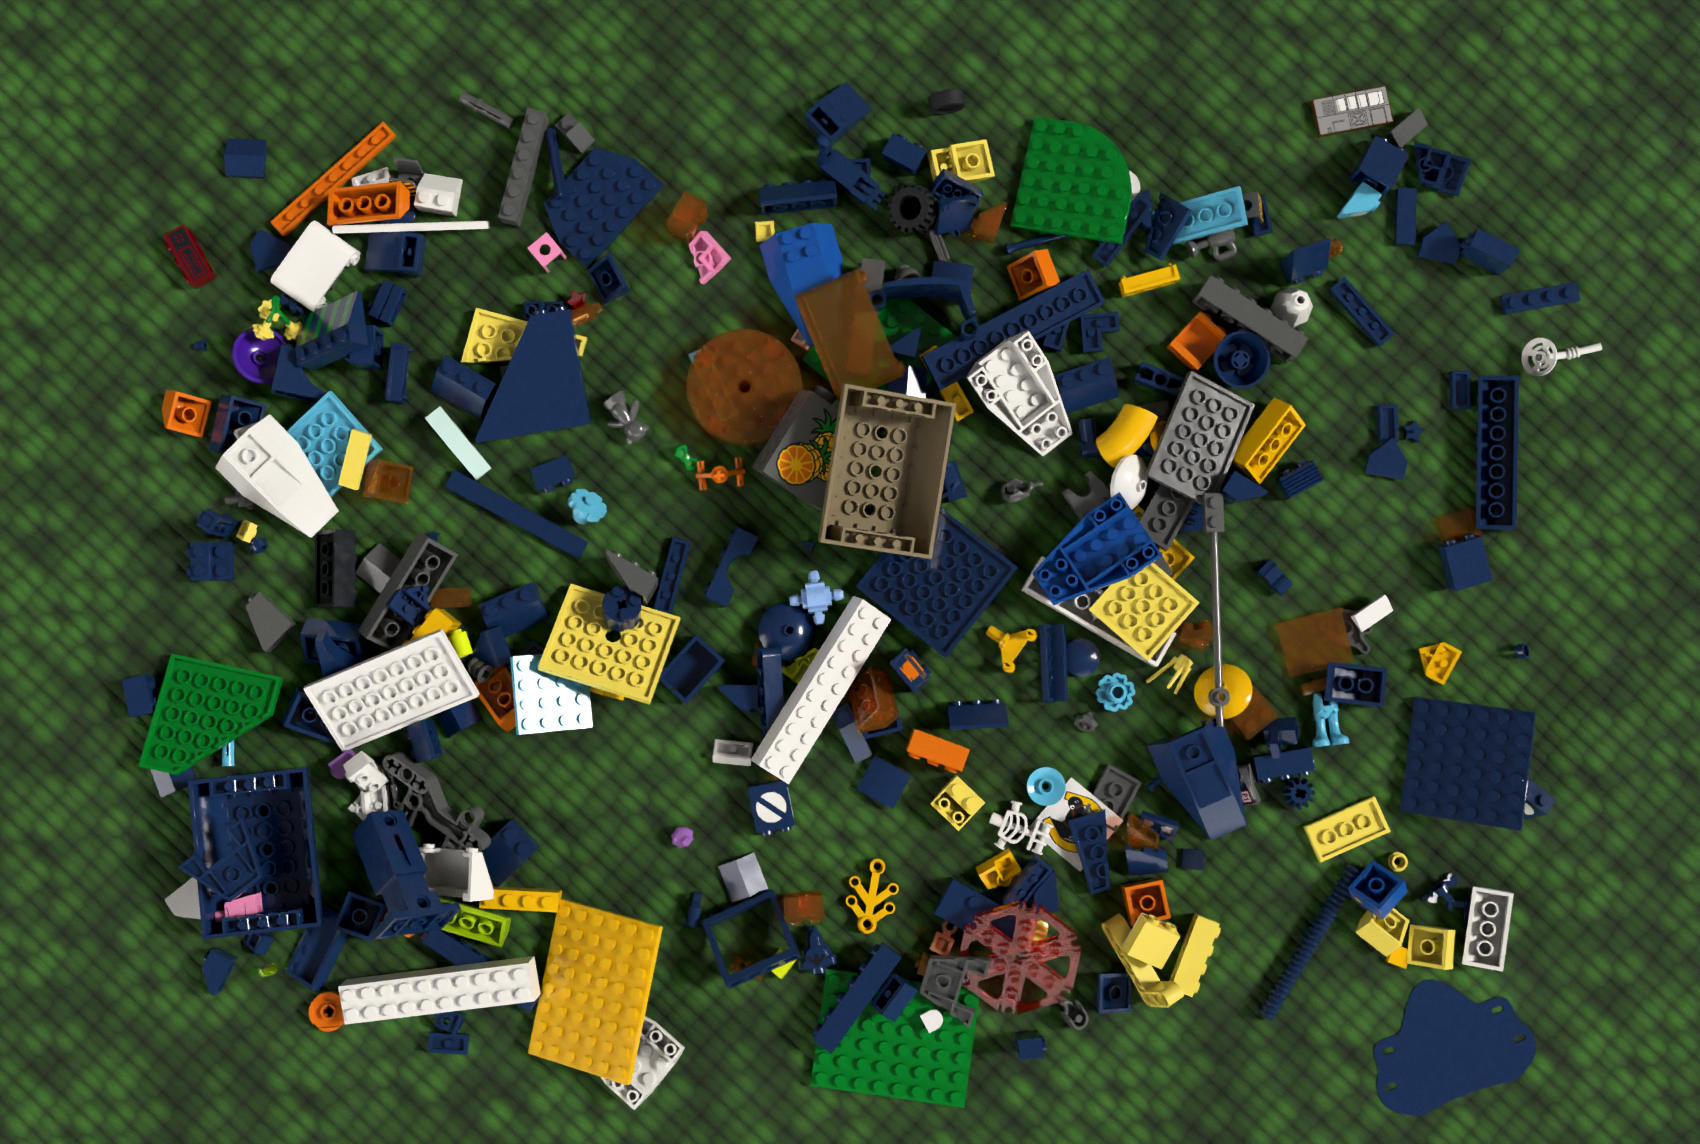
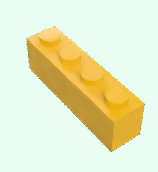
M493 886L494 899L479 902V908L558 912L562 890Z

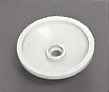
M1133 454L1124 456L1117 464L1111 479V497L1120 492L1131 509H1134L1141 502L1148 484V477L1144 476L1147 468L1141 457Z

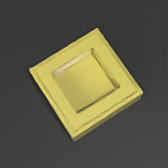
M774 221L755 222L756 242H764L775 234Z

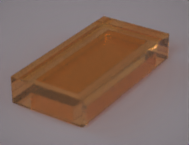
M471 588L437 589L431 598L432 609L471 607Z

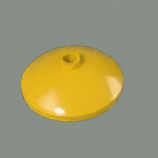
M1222 664L1223 688L1230 695L1228 704L1223 706L1224 719H1228L1246 709L1251 701L1253 688L1250 678L1242 669L1234 665ZM1214 666L1201 674L1194 688V698L1198 707L1210 717L1216 715L1215 706L1208 699L1209 692L1215 688ZM1219 694V700H1222V694Z

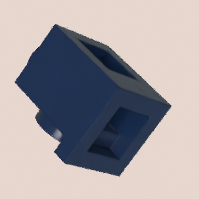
M461 1011L436 1013L433 1020H436L434 1026L448 1031L455 1036L460 1031L467 1014ZM448 1017L450 1019V1023L445 1022L444 1018Z

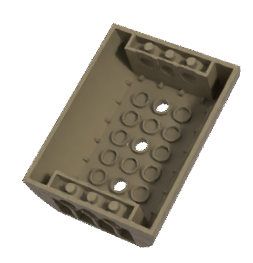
M842 384L817 542L932 559L956 403ZM880 427L885 430L883 438L877 436V430ZM873 466L879 468V474L876 477L871 474ZM868 504L873 506V512L870 515L865 513V507Z

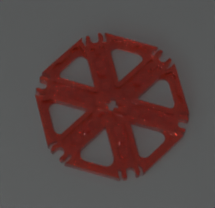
M1020 900L977 913V916H973V922L976 925L967 923L966 928L964 926L959 956H967L970 943L976 940L995 953L986 956L992 958L987 976L966 971L963 986L997 1011L1000 1004L1001 1012L1003 1013L1006 1007H1011L1012 1014H1014L1016 1007H1018L1017 1015L1058 1003L1060 999L1063 1000L1064 994L1061 991L1065 990L1070 993V987L1073 989L1081 953L1080 942H1071L1077 939L1074 929L1039 904L1037 910L1035 902H1033L1032 908H1026V901H1023L1021 908H1019ZM1008 915L1015 916L1016 922L1012 939L990 924V922ZM1040 920L1046 921L1060 933L1059 935L1032 943L1036 923ZM1019 955V957H1022V960L1018 961V959H1015V956ZM1061 956H1068L1070 958V965L1067 976L1062 978L1042 962ZM1005 973L999 997H992L978 986V982ZM1025 976L1046 991L1047 996L1029 1003L1023 1002L1021 995Z

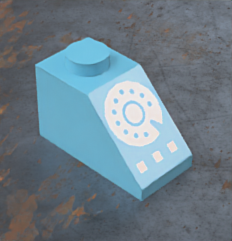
M1362 182L1336 217L1342 219L1366 215L1369 211L1374 212L1381 203L1378 200L1382 194L1365 182Z

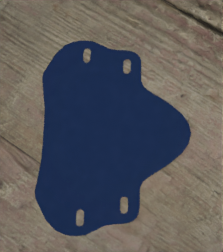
M1424 980L1414 988L1409 997L1400 1032L1379 1041L1374 1047V1055L1378 1066L1377 1091L1383 1104L1392 1111L1400 1114L1422 1116L1446 1102L1489 1086L1515 1081L1529 1067L1536 1054L1534 1036L1531 1030L1517 1018L1506 998L1496 997L1482 1003H1474L1459 991L1441 981ZM1497 1006L1504 1007L1502 1012L1491 1013V1010ZM1522 1034L1526 1036L1525 1040L1518 1043L1513 1041V1038ZM1394 1047V1052L1387 1055L1382 1054L1383 1049ZM1391 1083L1397 1084V1088L1385 1091L1384 1089L1386 1085Z

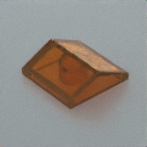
M1472 507L1434 518L1442 544L1446 539H1459L1466 533L1482 536L1481 529H1476V515Z

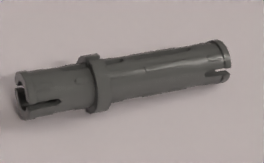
M463 92L459 98V102L472 108L473 112L481 113L508 129H511L515 122V118L486 104L481 98L477 99L467 92Z

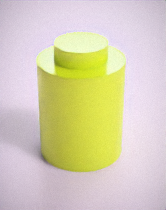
M461 629L450 632L451 636L448 637V640L459 658L473 654L466 631L462 632Z

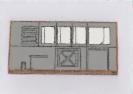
M1386 85L1311 100L1318 138L1388 125L1394 122Z

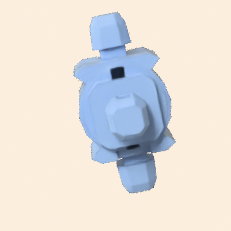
M809 571L808 580L811 583H806V589H801V596L796 594L789 597L790 605L800 606V604H803L804 610L808 609L809 614H815L813 616L814 623L822 625L825 622V614L822 613L828 612V607L832 606L831 600L840 601L844 599L843 590L833 589L834 591L830 592V586H825L824 581L818 582L820 580L818 571Z

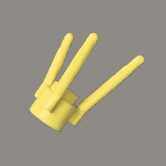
M1180 654L1178 658L1174 656L1169 663L1148 678L1146 683H1150L1174 664L1173 668L1177 672L1168 683L1167 688L1169 689L1178 676L1182 674L1174 691V694H1177L1187 674L1190 672L1193 662L1183 654Z

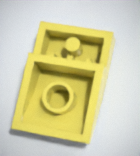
M986 139L931 150L927 155L933 181L943 168L971 184L995 176Z

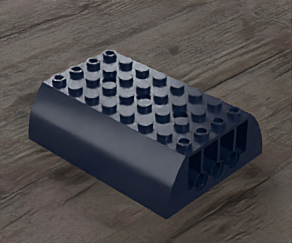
M309 767L188 781L194 853L199 856L207 868H210L238 846L227 832V829L245 817L264 875L261 880L237 897L241 898L261 892L263 911H258V913L248 916H226L222 918L220 923L215 921V912L225 910L224 903L228 901L197 880L202 939L322 926L324 921ZM262 805L267 806L269 809L267 816H263L260 813ZM266 844L272 846L273 851L270 855L265 854L263 850ZM269 883L275 884V893L268 892L267 885Z

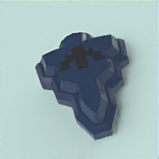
M808 926L805 935L806 945L801 949L802 957L798 959L799 970H811V974L827 972V966L837 964L835 953L830 952L829 945L822 941L821 933L816 926Z

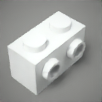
M360 751L343 764L346 771L345 777L351 783L354 781L360 790H366L370 794L390 781L384 768L363 751Z

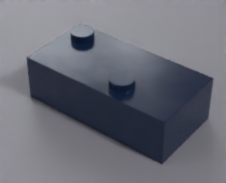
M953 877L934 909V914L1002 952L1022 918L1020 914H1016L1011 909Z

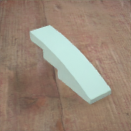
M441 406L425 417L436 433L476 480L492 469Z

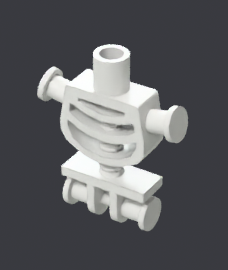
M1011 800V810L1007 809L1004 816L992 813L989 823L1000 827L998 831L1000 838L997 843H994L997 847L1004 850V845L1007 841L1015 844L1026 835L1030 837L1026 849L1030 851L1033 842H1036L1032 852L1043 855L1042 849L1047 845L1044 840L1045 837L1050 838L1049 832L1054 827L1053 825L1043 822L1044 826L1042 831H1040L1038 828L1041 820L1037 819L1033 830L1028 829L1027 817L1024 813L1019 812L1022 802ZM1013 815H1016V824L1013 823ZM1019 816L1024 819V826L1020 825ZM1010 829L1013 830L1008 836H1005ZM1017 832L1021 834L1016 839H1011ZM1036 834L1041 835L1040 840L1035 838Z

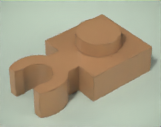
M948 921L942 923V933L938 931L935 933L928 949L941 956H948L955 941L950 936L956 932L957 926L953 925L950 931L947 930L946 925Z

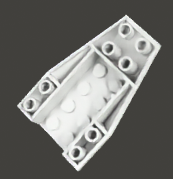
M1028 330L1005 339L975 362L966 378L985 406L1041 456L1046 455L1073 434L1049 361Z
M271 414L249 428L221 456L215 467L244 497L310 538L339 512L299 443Z
M645 1016L631 1084L625 1085L603 1077L601 1078L611 1090L635 1110L656 1089L676 1064L685 1047L656 1021Z

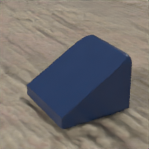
M1182 848L1181 868L1203 870L1204 851Z
M267 933L249 934L244 944L254 953L265 955L274 938Z

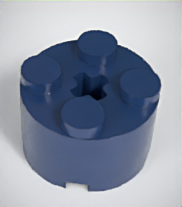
M615 586L603 598L602 616L605 624L610 629L618 632H623L627 629L631 630L636 627L641 618V597L636 592L629 591L627 587Z

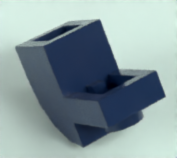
M1296 717L1278 718L1265 726L1263 731L1268 751L1271 750L1272 758H1280L1282 745L1298 744L1299 730Z

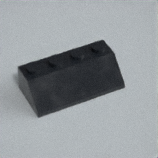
M332 529L318 531L315 534L314 608L355 607V583L357 580L355 574V564L357 561L355 555V545L357 543L355 530Z

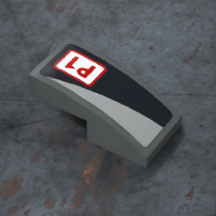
M1250 763L1237 765L1243 806L1259 804L1261 799L1254 784L1256 778Z

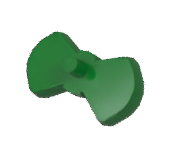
M685 444L675 447L673 455L680 458L687 471L694 470L697 467L696 462L698 459L690 457Z

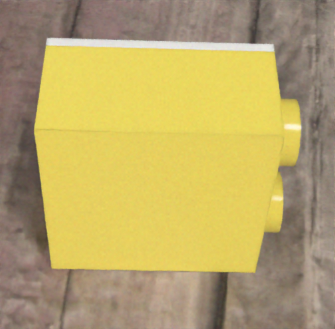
M1141 912L1123 946L1127 955L1162 970L1180 935L1173 924L1162 922L1153 915H1146Z

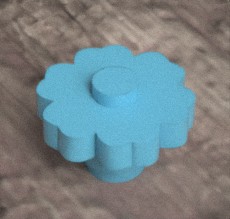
M576 489L575 493H572L568 499V506L573 508V519L579 524L598 522L607 512L606 504L602 503V498L595 492L589 493L586 489Z
M1114 673L1112 676L1104 675L1098 681L1100 688L1095 691L1097 701L1103 703L1104 709L1116 712L1119 708L1122 710L1127 709L1133 703L1131 696L1135 695L1134 684L1127 682L1126 675Z

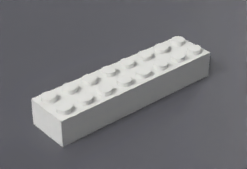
M1043 556L1039 557L1021 591L1152 667H1158L1176 635L1175 632L1151 659L1146 661L1089 611V608L1104 591L1098 589L1053 605L1032 574L1046 559Z

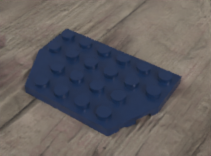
M594 148L565 180L567 196L563 199L557 198L556 192H554L544 205L559 243L589 269L664 187V184L636 159Z

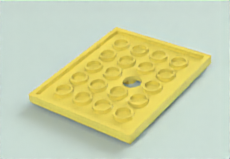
M570 584L539 662L538 670L650 705L681 617L641 605V618L637 626L631 630L627 629L619 632L620 639L617 642H610L606 639L605 635L612 629L605 624L602 616V602L606 594Z

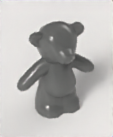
M619 391L603 403L605 408L618 420L609 421L607 423L608 426L611 428H624L628 444L638 441L645 436L649 426L636 419L639 409V401L637 399H634L630 406L627 404L624 391Z

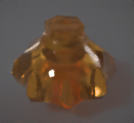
M1328 237L1331 240L1329 258L1337 257L1339 253L1343 252V242Z

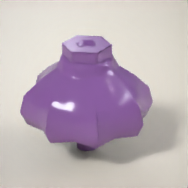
M686 825L677 827L675 832L671 834L672 844L676 845L679 849L688 847L694 840L693 830L689 829Z

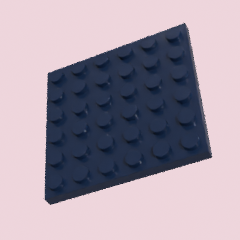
M940 507L932 559L883 552L856 585V588L944 658H947L1018 567Z
M1415 697L1400 811L1522 831L1537 713Z

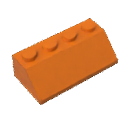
M401 181L329 189L327 225L400 219L409 210L410 190Z

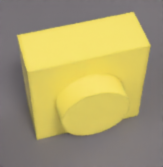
M243 519L236 537L250 543L251 539L256 535L257 525Z

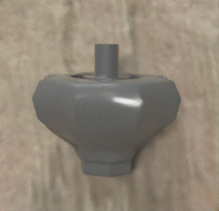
M1087 711L1076 716L1074 725L1077 726L1078 730L1087 733L1095 731L1097 722L1093 719V714Z

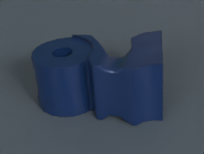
M1266 559L1254 570L1259 577L1266 578L1267 585L1280 596L1292 586V582L1278 569L1277 564L1271 559Z

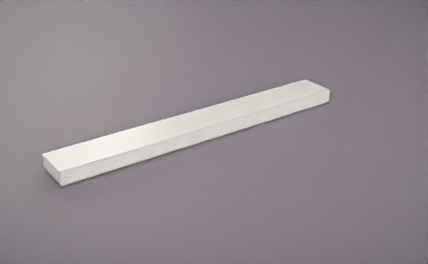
M490 221L334 225L332 232L335 234L489 229Z

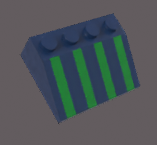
M358 290L305 316L295 346L297 366L316 370L368 346L361 291Z

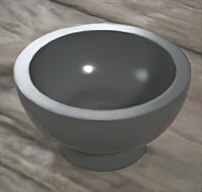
M905 264L896 269L894 281L921 277L916 269L910 268L909 265Z

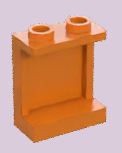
M1201 311L1166 347L1193 372H1196L1215 352L1219 342L1227 336V332L1223 327L1215 325L1212 322V317Z

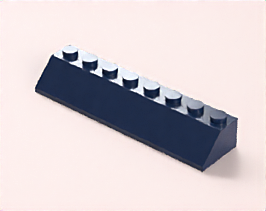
M1478 376L1476 529L1491 531H1515L1517 529L1519 376Z

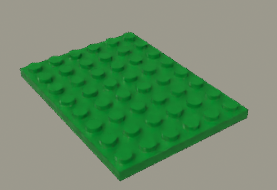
M827 968L819 1019L820 1024L826 1019L823 1016L829 1007L834 1008L836 1005L835 999L841 991L845 993L849 987L847 983L853 975L857 976L859 972ZM887 977L832 1054L816 1043L810 1086L964 1108L980 990L965 987L960 989L957 1003L976 1009L971 1026L967 1027L958 1017L954 1018L950 1015V1012L944 1007H939L919 993L923 981L906 979L918 991L897 1020L893 1022L882 1016L870 1005L890 978ZM929 1009H936L942 1014L943 1023L938 1029L929 1033L920 1014Z

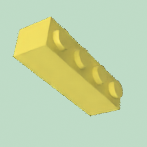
M1196 913L1193 915L1169 981L1176 982L1184 994L1193 997L1194 993H1197L1199 990L1200 982L1198 981L1200 976L1204 975L1207 964L1205 963L1207 957L1212 955L1214 946H1212L1215 938H1218L1221 930L1218 922Z

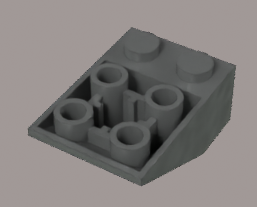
M607 550V562L623 587H627L631 592H636L641 597V603L647 606L658 588L657 574L649 569H646V571L641 569L640 565L633 560L627 561L623 559V555L613 550L610 552Z

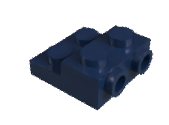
M190 542V546L187 547V557L190 558V566H187V576L191 577V581L234 580V542Z

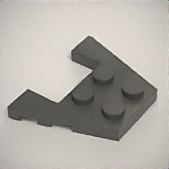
M931 955L919 993L939 1007H944L950 1012V1015L954 1018L958 1017L964 1022V1025L970 1027L976 1009L957 1003L966 971L986 977L992 958Z

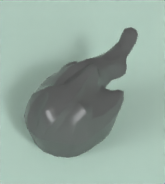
M1013 478L1001 487L1002 498L1006 502L1015 503L1030 496L1031 490L1035 487L1043 486L1044 484L1042 482L1034 483L1029 481L1026 485H1022V480Z
M1059 990L1056 991L1055 994L1060 1004L1064 1007L1061 1015L1065 1022L1074 1030L1085 1028L1089 1019L1081 1003L1074 999L1073 1004Z

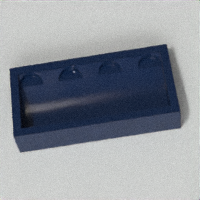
M323 902L324 924L305 929L285 970L286 974L309 989L320 991L349 935L333 928L340 911Z

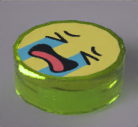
M267 964L258 967V976L267 977L278 972L277 964Z

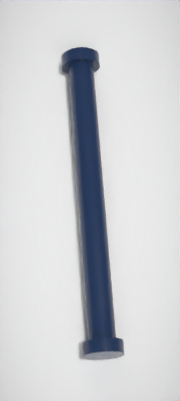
M1049 234L1014 244L1007 243L1005 244L1007 255H1010L1014 251L1064 239L1069 236Z

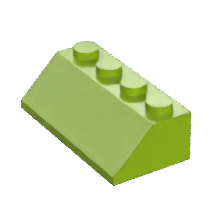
M439 897L441 903H457L455 901ZM459 903L461 910L441 929L502 948L510 929L511 918Z

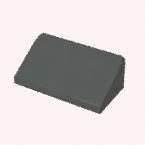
M1417 108L1387 136L1396 146L1402 148L1423 130L1428 123L1422 111Z

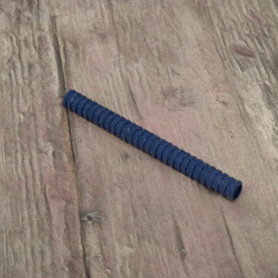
M1347 864V870H1344V875L1340 876L1341 880H1338V884L1334 885L1335 889L1334 891L1331 890V896L1328 895V901L1325 900V906H1322V911L1318 912L1319 916L1315 917V922L1312 921L1313 925L1312 927L1309 926V932L1306 931V937L1303 936V942H1300V947L1296 948L1297 952L1293 953V958L1290 957L1291 961L1290 963L1287 962V968L1284 967V973L1280 974L1281 978H1278V983L1274 984L1275 988L1271 989L1272 992L1268 994V999L1264 1000L1265 1004L1261 1005L1262 1009L1258 1010L1262 1016L1270 1021H1273V1016L1278 1014L1277 1010L1281 1009L1280 1005L1284 1004L1283 1000L1287 999L1286 995L1290 994L1289 990L1293 989L1292 985L1297 983L1295 980L1300 978L1298 975L1303 973L1302 969L1306 968L1305 964L1309 963L1308 959L1312 958L1311 954L1316 952L1314 949L1319 947L1317 944L1322 942L1320 939L1325 937L1324 933L1328 932L1327 928L1331 927V922H1334V916L1337 917L1336 913L1341 911L1339 908L1344 906L1343 902H1346V897L1350 896L1348 887L1362 873L1356 867Z

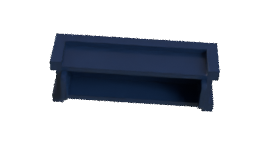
M391 343L385 400L390 403L405 404V400H408L405 394L409 357L413 350H411V347H407V344Z
M207 509L199 515L196 525L208 534L229 538L240 522L228 514L223 515Z
M1036 853L1032 855L1033 858L1005 892L998 896L1000 901L1016 914L1054 870L1048 862H1044Z

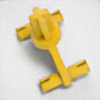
M990 626L986 631L988 637L999 643L998 647L1001 648L1003 670L1007 673H1013L1015 670L1013 661L1027 641L1034 642L1037 639V633L1033 629H1027L1014 634H1004L996 627Z

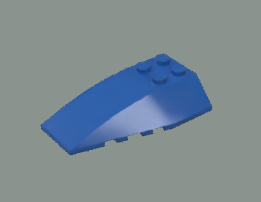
M806 224L776 233L760 244L769 280L808 346L845 336L843 260L832 224Z

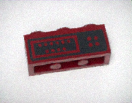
M183 224L163 235L167 241L165 245L175 255L174 262L179 269L182 268L185 274L183 278L188 285L198 289L217 278L190 228Z

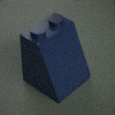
M1375 136L1365 149L1349 180L1357 185L1365 182L1382 194L1380 197L1382 198L1394 186L1409 154L1403 148L1388 143L1386 138Z

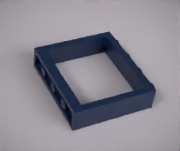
M773 889L764 890L759 893V896L754 898L748 897L736 906H727L723 909V912L709 914L706 916V919L702 920L724 983L729 989L801 958L777 894ZM771 901L790 949L729 975L711 927Z

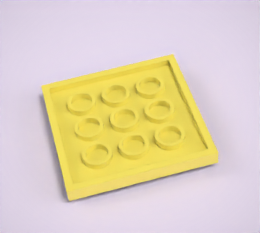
M1153 562L1131 578L1110 585L1089 608V611L1146 661H1149L1200 602Z

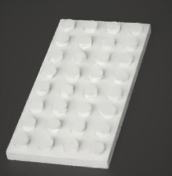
M442 628L305 685L303 688L342 752L472 700L480 694Z

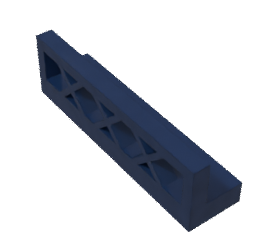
M1065 624L1040 625L1042 702L1068 701Z

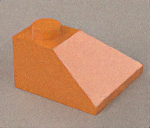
M166 390L161 408L165 428L203 438L212 401L177 391Z

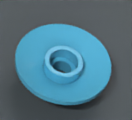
M1042 767L1036 769L1029 776L1027 792L1030 798L1039 805H1054L1061 800L1065 793V781L1057 770L1050 767ZM1045 782L1049 784L1046 790L1042 788V784Z

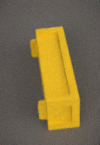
M1168 263L1166 268L1126 278L1124 275L1118 285L1123 298L1175 284L1180 280L1176 264L1171 266V263Z

